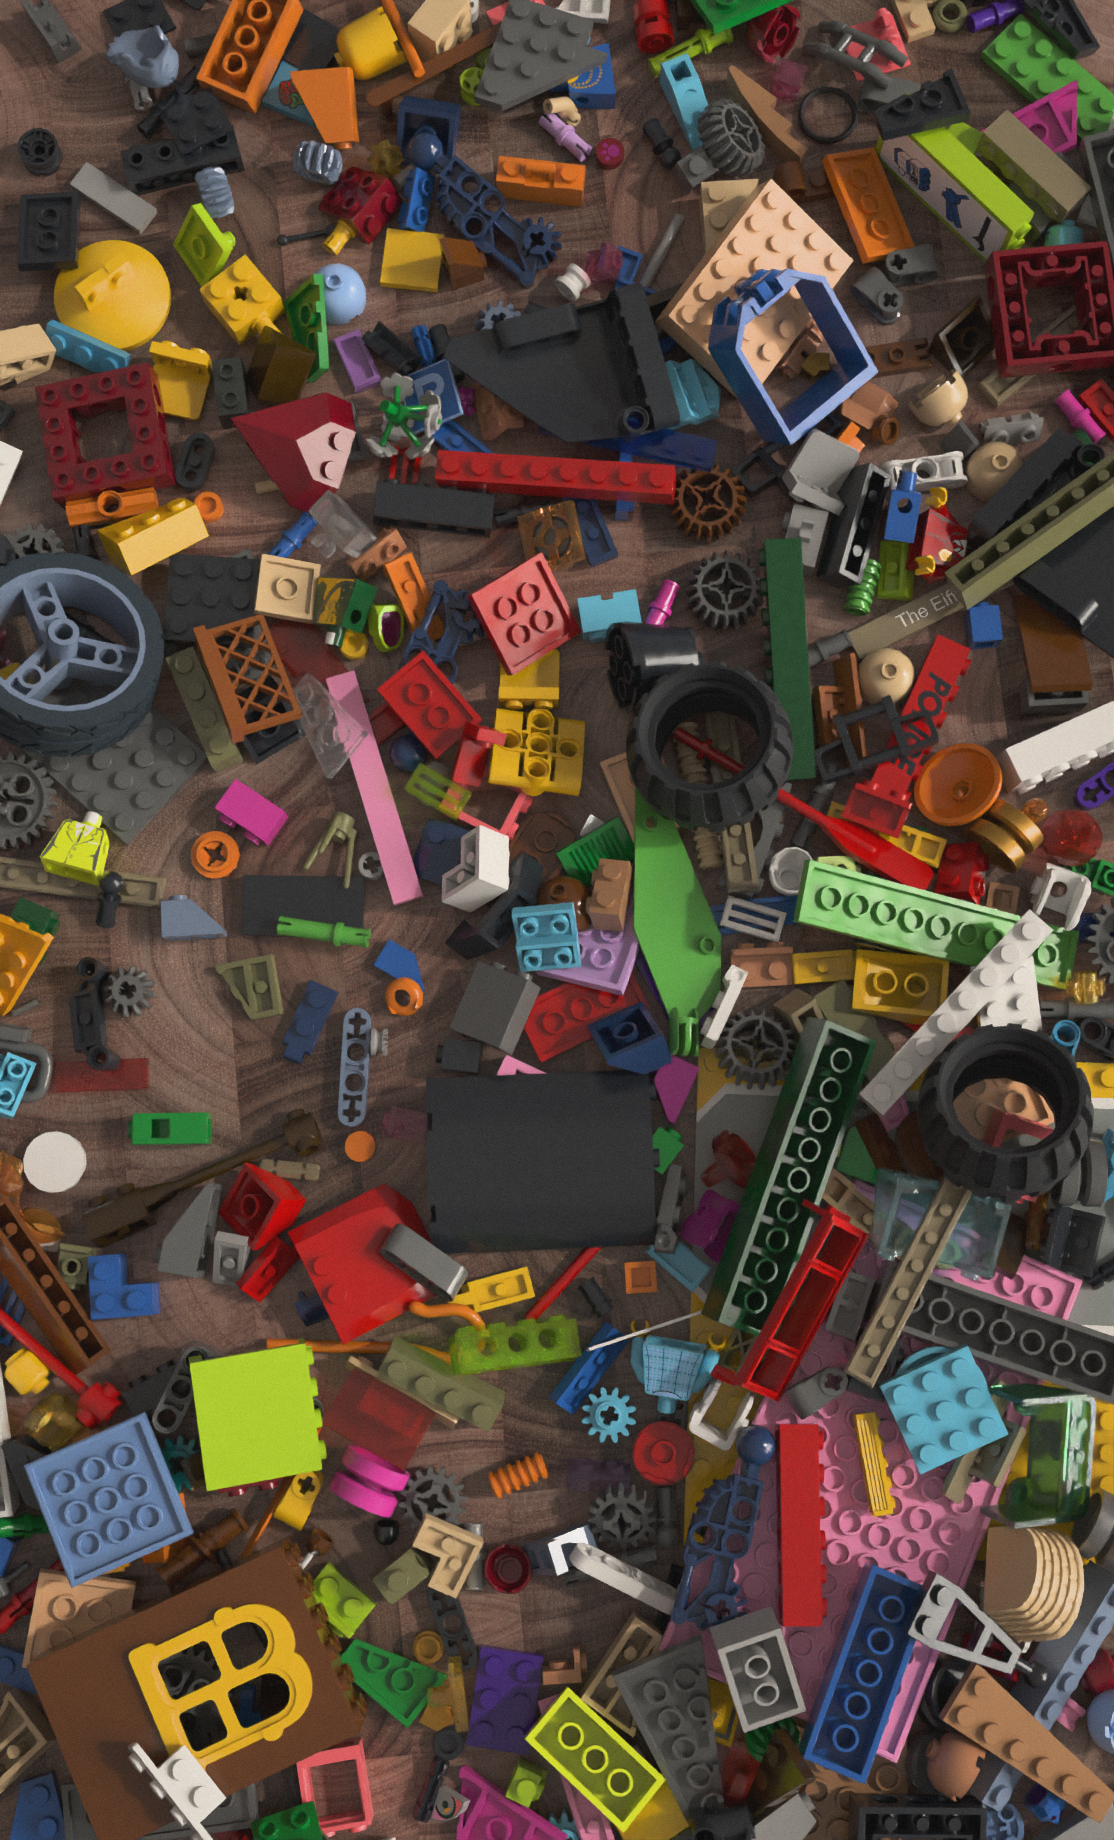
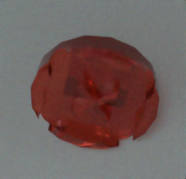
M1068 809L1058 811L1048 817L1041 830L1043 835L1041 845L1047 855L1049 853L1050 856L1054 857V861L1063 865L1077 866L1089 862L1091 858L1097 855L1101 847L1103 835L1099 824L1088 813Z
M723 1130L712 1138L713 1154L717 1161L701 1174L700 1179L710 1188L728 1177L734 1184L746 1189L754 1167L753 1162L756 1161L755 1155L749 1145L739 1135L735 1133L729 1135V1130Z
M733 1738L730 1748L717 1744L726 1806L745 1801L760 1766V1763L747 1751V1747L744 1744L745 1739Z

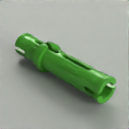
M280 916L278 920L281 924L277 925V935L333 942L334 946L339 947L341 944L364 948L369 946L368 940H370L371 929L344 926L343 922L329 924Z

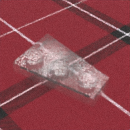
M306 673L293 689L302 713V718H299L325 777L332 779L368 733L312 674Z

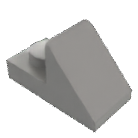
M217 1231L214 1240L212 1282L238 1287L235 1283L247 1270L251 1248L248 1246V1237Z

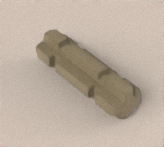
M262 1159L259 1168L283 1178L302 1179V1177H305V1180L317 1181L320 1176V1165L307 1163V1165H303L301 1162L281 1160L275 1162L271 1159Z

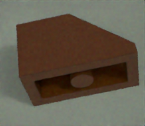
M446 237L439 239L442 266L452 291L484 280V268H487L486 258L483 251H477L474 241Z

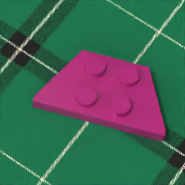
M1076 80L1013 113L1019 121L1054 153L1061 151L1065 154L1076 148L1078 89Z
M464 1765L459 1771V1778H462L461 1795L471 1801L466 1811L459 1815L460 1820L457 1825L456 1840H566L568 1835L530 1808L505 1797L504 1790L469 1766Z

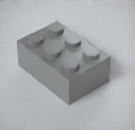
M772 1606L709 1628L744 1733L806 1711L784 1637Z

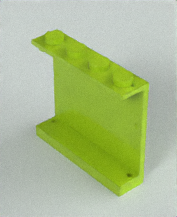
M303 1337L298 1338L297 1344L205 1360H202L201 1355L188 1357L207 1491L322 1470L321 1459H326L327 1455L324 1439L318 1440L317 1428L322 1427L320 1408L314 1409L313 1397L318 1396L316 1377L310 1378L308 1366L314 1364L312 1347L306 1346Z

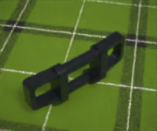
M830 412L824 418L832 427L825 434L834 438L841 432V421ZM810 429L800 438L803 442L805 441L806 437L812 429ZM770 442L763 448L758 447L733 469V476H738V484L744 486V491L749 496L755 497L776 483L782 494L789 501L794 499L788 494L790 490L782 480V476L785 473L784 469L771 457L786 444ZM757 462L769 476L752 485L742 474Z
M890 695L882 697V701L845 715L841 713L834 715L833 719L840 739L815 750L814 756L824 782L830 784L851 776L861 775L863 770L903 756V759L910 757L916 752L938 744L939 737L928 710L898 717ZM886 712L898 745L858 759L847 726ZM925 720L930 729L931 736L909 746L902 725ZM844 747L851 767L831 774L827 773L822 762L823 757Z

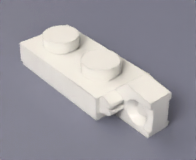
M731 965L723 977L725 993L719 991L712 1005L717 1011L713 1019L707 1017L700 1031V1034L704 1035L701 1046L709 1050L713 1049L749 972Z

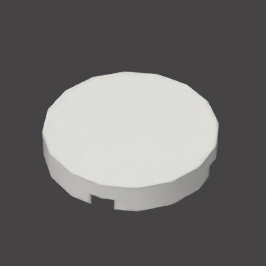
M59 1131L46 1132L36 1137L27 1147L23 1158L24 1172L29 1182L39 1190L49 1193L65 1192L74 1187L80 1181L87 1165L86 1153L81 1143L71 1135Z

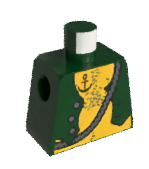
M317 578L313 622L315 625L328 629L325 645L342 648L345 632L360 634L363 631L377 592V587L357 579Z

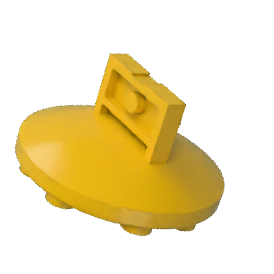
M107 240L90 244L79 250L78 268L61 269L54 288V305L57 316L62 324L127 352L144 345L160 331L170 311L171 289L162 265L150 252L141 246L127 241Z

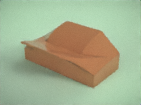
M867 381L837 407L840 408V415L866 429H871L874 421L880 415L893 416L899 403L889 392Z

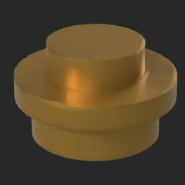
M425 1630L415 1637L412 1649L417 1660L425 1664H431L441 1658L444 1652V1644L437 1632Z

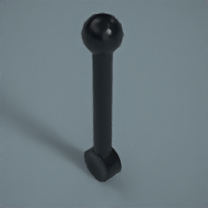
M329 224L323 230L292 236L281 234L278 236L277 242L280 246H286L288 242L323 235L328 237L333 232L335 226Z

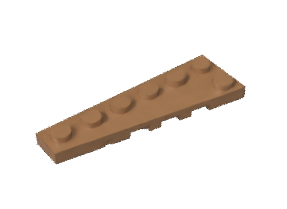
M974 1662L970 1663L939 1717L1096 1822L1101 1823L1114 1801V1792L981 1666Z

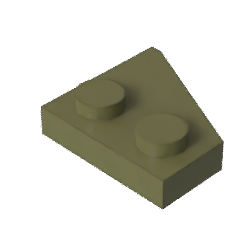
M269 954L215 965L217 972L224 977L231 987V992L243 1004V1009L251 1020L284 1015L274 955Z

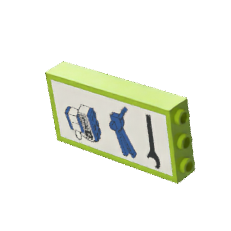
M945 127L882 141L879 135L875 150L881 164L984 262L987 261L992 251L1019 249L1025 242L1023 237L1032 227L1029 223L1034 212Z

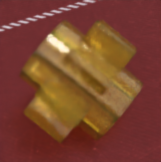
M388 139L370 146L372 153L366 160L369 162L371 172L385 177H391V175L394 176L401 172L398 166L404 161V158H402L399 146L390 145Z
M1097 971L1073 972L1074 979L1066 981L1067 996H1074L1076 1004L1098 1003V996L1106 993L1105 979H1098Z

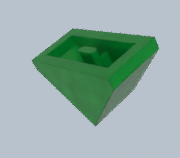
M856 1126L847 1128L841 1142L840 1157H836L833 1168L843 1175L856 1178L871 1185L882 1183L883 1181Z

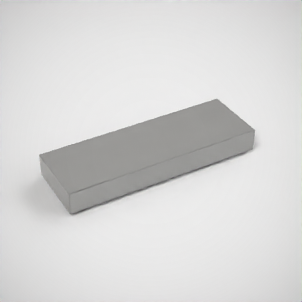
M88 162L84 164L70 183L73 190L78 191L83 197L140 235L158 213L154 206Z

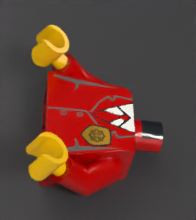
M944 487L930 488L929 491L932 496L927 497L925 504L930 506V508L918 515L914 543H909L905 565L906 570L915 571V575H921L929 584L945 580L944 572L974 552L973 549L966 547L967 529L959 525L957 520L947 510L945 505L947 491Z

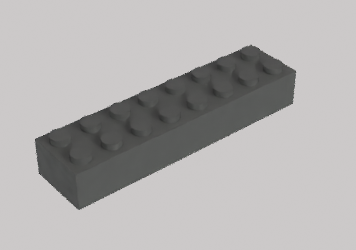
M890 1259L882 1261L864 1322L868 1323L899 1262ZM934 1274L930 1275L901 1332L902 1335L934 1346H944L952 1349L966 1344L974 1360L1102 1404L1114 1405V1336Z

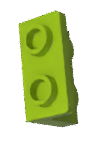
M330 1562L314 1579L316 1590L313 1591L317 1604L322 1602L329 1617L328 1627L339 1637L345 1635L350 1639L355 1630L376 1606L377 1602Z

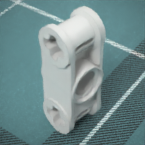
M959 451L907 460H891L879 466L880 469L892 475L889 486H897L900 470L912 472L919 470L927 471L930 478L922 479L917 475L915 489L920 492L929 491L930 488L935 487L954 489L968 483L967 476L963 474L961 462L964 456Z

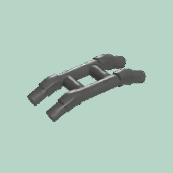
M835 20L830 22L821 21L818 25L820 33L840 37L833 48L831 45L822 42L805 43L802 47L803 54L813 55L825 60L828 59L854 70L873 83L876 82L885 90L891 84L892 79L881 72L882 70L876 65L869 62L875 52L884 56L889 61H893L901 68L908 60V57L897 50V47L892 43L877 39L847 26L844 22ZM852 41L865 46L858 58L844 53Z

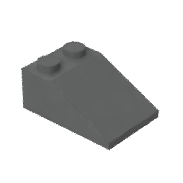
M207 1183L164 1238L163 1245H158L154 1260L155 1263H158L157 1271L192 1278L205 1276L224 1185Z

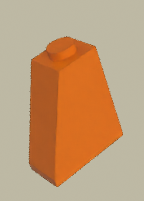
M338 67L290 71L291 79L325 143L334 145L335 150L352 149L351 143H359L353 69Z

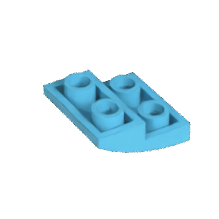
M573 902L515 907L512 909V919L517 939L516 952L520 971L528 972L581 967L579 937Z
M9 1052L6 1056L0 1054V1117L13 1119L37 1063Z

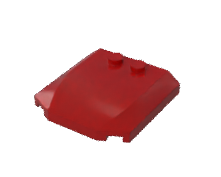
M386 1183L287 1232L342 1345L409 1311L411 1302L424 1303L436 1296L387 1261L379 1253L380 1247L395 1224L407 1226L432 1244L413 1204Z

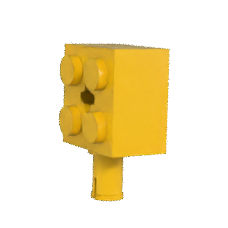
M246 254L199 289L205 305L239 346H242L259 333L261 335L266 325L280 332L273 322L285 313L282 298Z

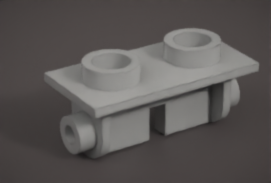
M1032 411L1011 415L1010 422H1007L1005 417L986 418L984 422L979 423L980 433L984 434L983 445L989 442H1003L1013 445L1038 441L1041 437L1044 418L1039 417L1038 413L1033 414Z

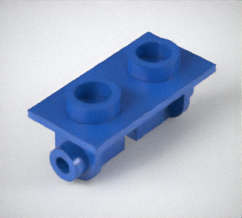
M415 167L405 177L403 197L409 199V202L401 204L397 223L400 224V230L410 231L412 229L425 232L435 176Z

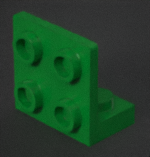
M313 1801L251 1822L254 1840H323Z

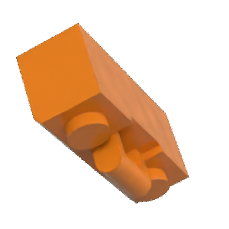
M499 155L496 189L506 199L582 207L586 165Z

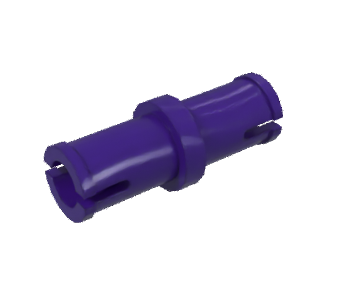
M1005 0L1000 3L995 1L989 3L985 9L968 14L966 16V25L970 32L975 33L990 25H1001L1003 20L1023 14L1025 8L1017 0Z

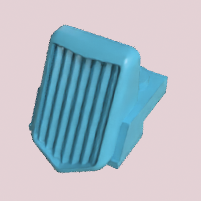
M689 359L681 364L672 360L665 362L680 414V424L658 430V432L665 433L688 424L698 425L719 418L721 390L719 385L702 369L701 364L693 359Z

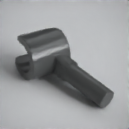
M27 1561L11 1573L0 1577V1598L10 1593L7 1583L13 1581L30 1568Z

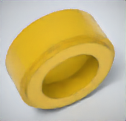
M345 632L342 648L339 649L342 656L347 660L358 661L367 655L369 643L367 637L362 632L360 634Z

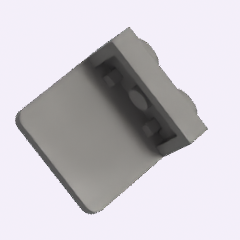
M817 429L811 430L782 476V480L790 490L788 494L799 502L807 500L812 503L814 508L827 512L830 511L839 516L845 505L837 495V492L858 461L860 453L857 449Z

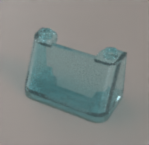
M879 1167L875 1184L871 1248L876 1251L877 1257L894 1261L895 1256L902 1257L940 1181ZM971 1194L937 1262L960 1269L961 1276L978 1281L980 1276L992 1279L1012 1205L1002 1202L998 1198L986 1197L985 1200Z

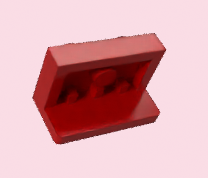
M862 779L861 784L855 782L841 817L898 839L909 810L912 807V803L907 802L908 796L891 790L888 795L878 791L880 785Z
M979 842L945 845L934 893L955 899L967 898L970 903L980 904L981 896L985 894L984 878L986 871H989L990 860Z

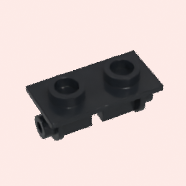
M380 321L376 324L373 332L368 330L362 337L365 347L373 350L402 376L414 373L423 358Z

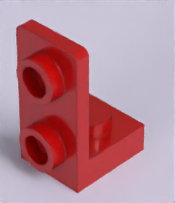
M466 721L451 780L479 787L490 748L492 749L493 744L504 746L507 734L491 727Z

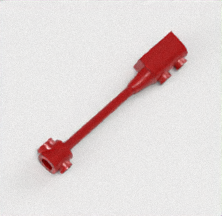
M0 1305V1326L81 1397L76 1404L78 1410L74 1415L91 1430L106 1424L122 1404L117 1399L121 1392L108 1381L103 1386L99 1382H96L91 1387L87 1386L4 1312Z

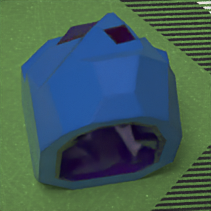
M1037 1782L1026 1793L1023 1802L1042 1823L1050 1821L1056 1824L1059 1823V1819L1063 1816L1066 1805L1065 1800Z

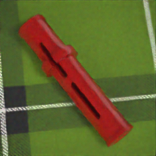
M60 1558L48 1569L64 1571ZM38 1578L21 1593L16 1592L11 1597L12 1601L0 1611L1 1634H4L23 1615L28 1616L32 1612Z

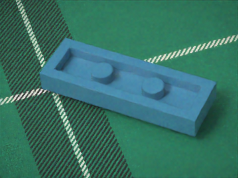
M53 319L47 323L46 335L56 349L55 355L95 373L129 366L130 353Z

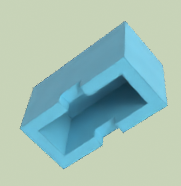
M636 589L612 593L613 599L601 600V595L577 598V611L582 640H589L590 643L605 641L608 627L612 623L623 621L642 623Z

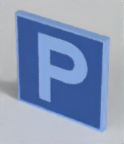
M446 359L408 375L413 380V394L406 396L404 400L405 406L420 405V396L425 395L427 390H432L434 395H438L441 400V424L463 415L452 366ZM420 411L410 413L420 414ZM414 420V426L411 428L414 435L425 431L424 422Z

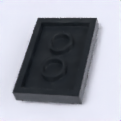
M78 191L21 195L17 265L20 272L78 268L81 198Z

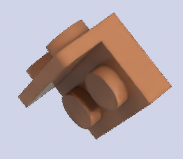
M477 382L470 386L477 390L473 400L483 441L495 440L507 428H522L524 426L522 414Z
M785 942L767 943V948H755L753 943L737 944V949L730 951V967L735 965L749 972L741 989L787 987L793 985L791 962L793 947H785Z

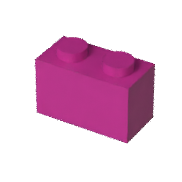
M236 778L215 806V809L220 814L218 819L232 829L237 825L245 831L243 836L257 846L260 842L269 846L288 819L285 811Z

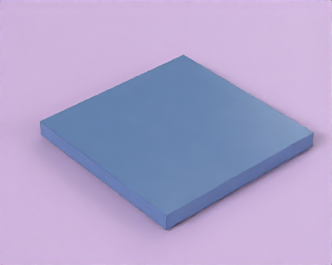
M146 1412L24 1465L71 1588L194 1533Z

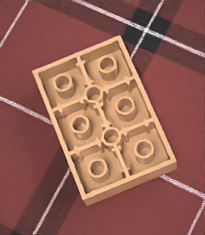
M769 179L755 187L655 322L736 397L708 350L714 306L725 296H729L731 301L736 299L738 295L734 286L741 280H749L748 277L758 269H792L826 277L833 289L853 262V259L772 179ZM792 286L787 293L745 325L741 350L761 384H763L812 317L795 286Z

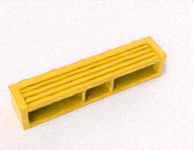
M873 1411L852 1414L870 1516L877 1517L894 1514L895 1500L893 1496H890L889 1491L892 1484L890 1476L886 1475L885 1469L888 1467L886 1456H883L882 1453L884 1441L878 1431V1427H880L879 1416L875 1415Z

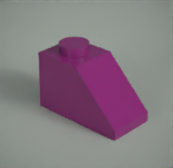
M670 1055L671 1063L650 1073L655 1075L653 1079L655 1081V1091L666 1121L674 1125L700 1068Z

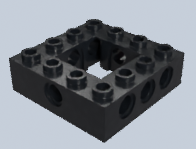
M849 1794L848 1840H882V1838H901L902 1840H910V1838L987 1840V1807L973 1795H964L961 1799L956 1796V1802H953L943 1795Z

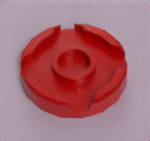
M659 1420L647 1424L638 1432L633 1442L632 1457L635 1467L644 1479L653 1484L666 1486L674 1484L688 1475L694 1464L695 1449L691 1437L683 1427L672 1421Z

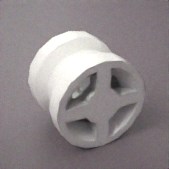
M571 263L566 267V273L563 276H558L554 283L563 296L575 302L580 297V291L587 289L591 285V280L583 269Z

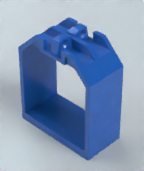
M758 269L748 277L749 280H741L734 286L738 295L736 299L731 301L729 296H725L714 306L708 350L762 440L792 445L877 374L878 370L825 276L792 269ZM792 286H795L839 364L779 413L742 352L741 347L745 325L787 293Z

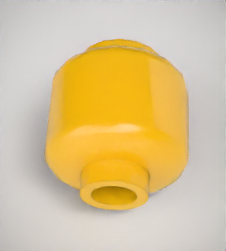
M25 1347L17 1351L5 1362L7 1368L4 1376L21 1395H26L31 1391L37 1395L50 1384L47 1377L52 1371L33 1353L26 1350Z

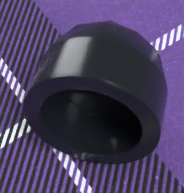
M391 1519L374 1522L376 1541L385 1546L393 1544L399 1534V1522Z

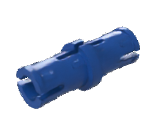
M304 511L289 530L285 529L281 533L282 538L266 554L288 558L295 549L299 550L301 548V542L318 525V522L312 516L309 518V514Z

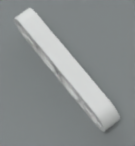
M578 1542L569 1555V1559L577 1569L670 1615L677 1592L674 1587L585 1542Z

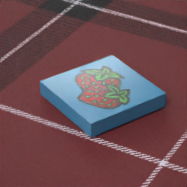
M282 60L262 100V104L266 108L315 128L316 124L291 79L290 71L302 70Z

